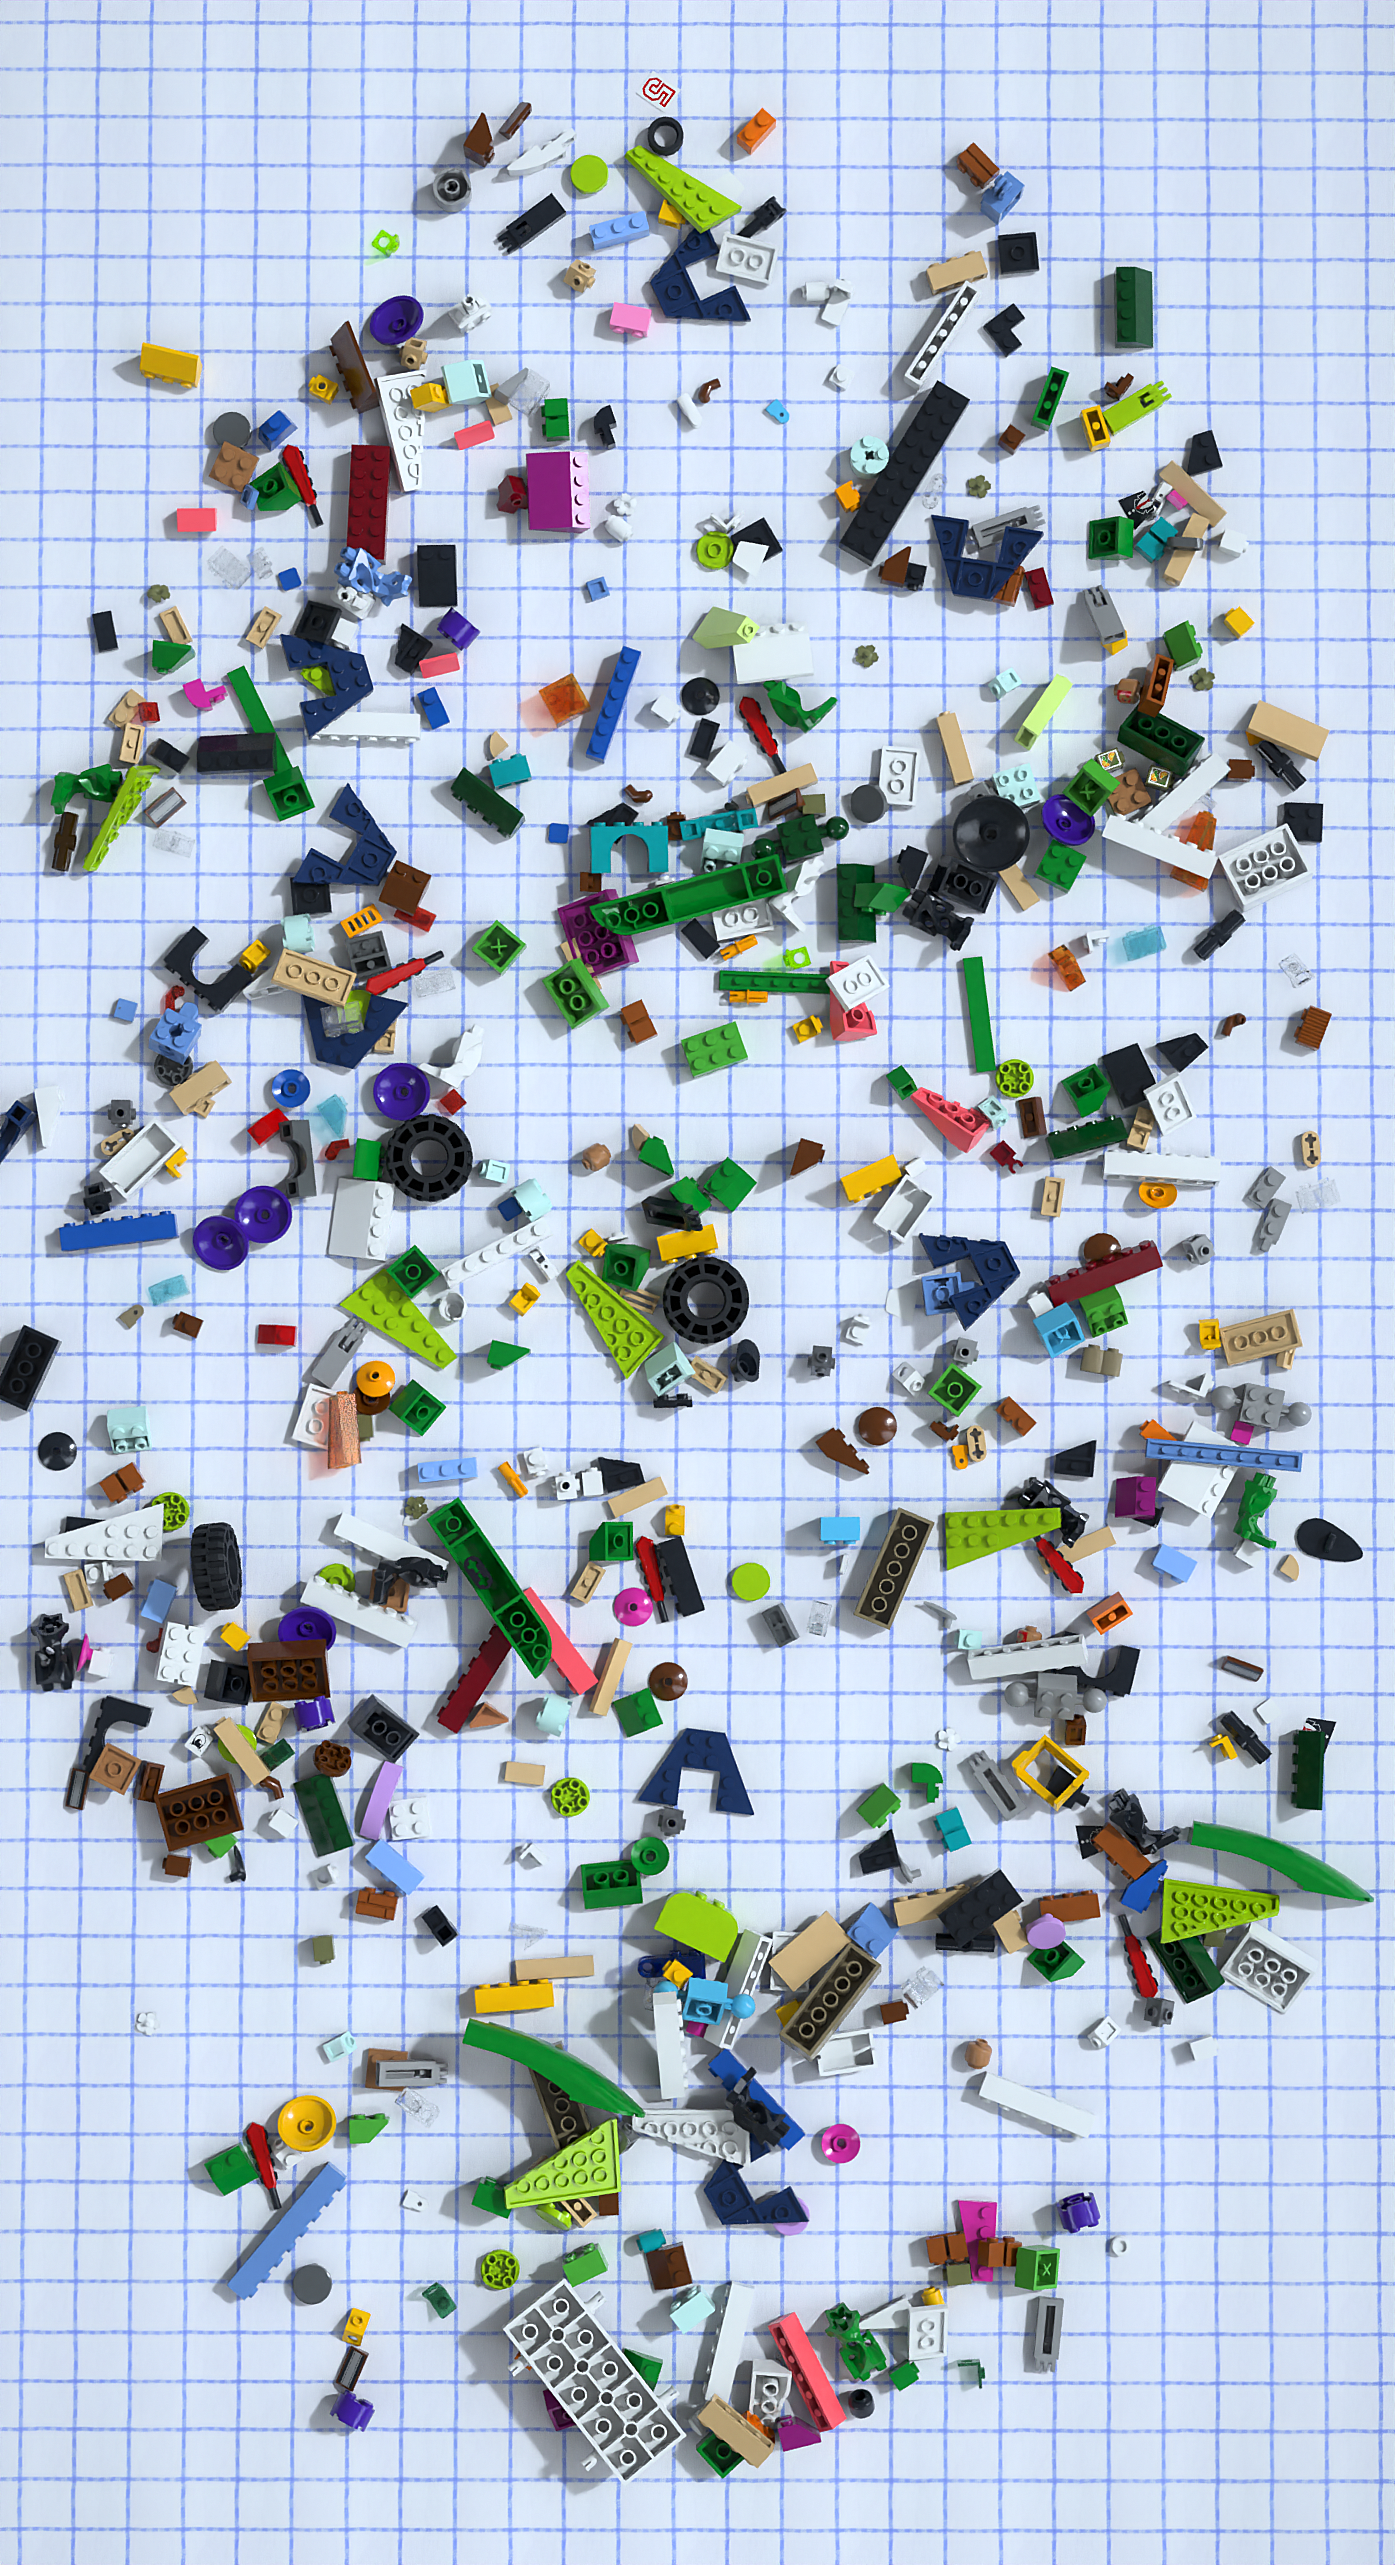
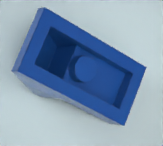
M435 687L417 694L433 730L450 723Z

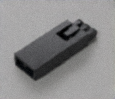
M551 193L506 227L507 231L498 237V241L502 242L507 239L502 246L507 248L509 245H512L507 249L508 254H511L519 247L520 249L525 247L565 217L566 211ZM528 224V226L532 230L525 236L521 237L520 234L526 232V229L524 227Z
M648 1196L641 1202L647 1223L689 1232L692 1230H703V1226L700 1224L699 1211L694 1210L691 1204Z

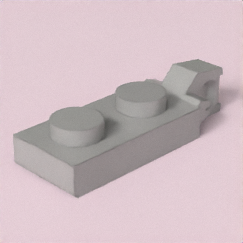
M1276 1198L1273 1199L1260 1231L1259 1239L1263 1240L1260 1250L1268 1252L1271 1244L1276 1245L1291 1210V1204Z

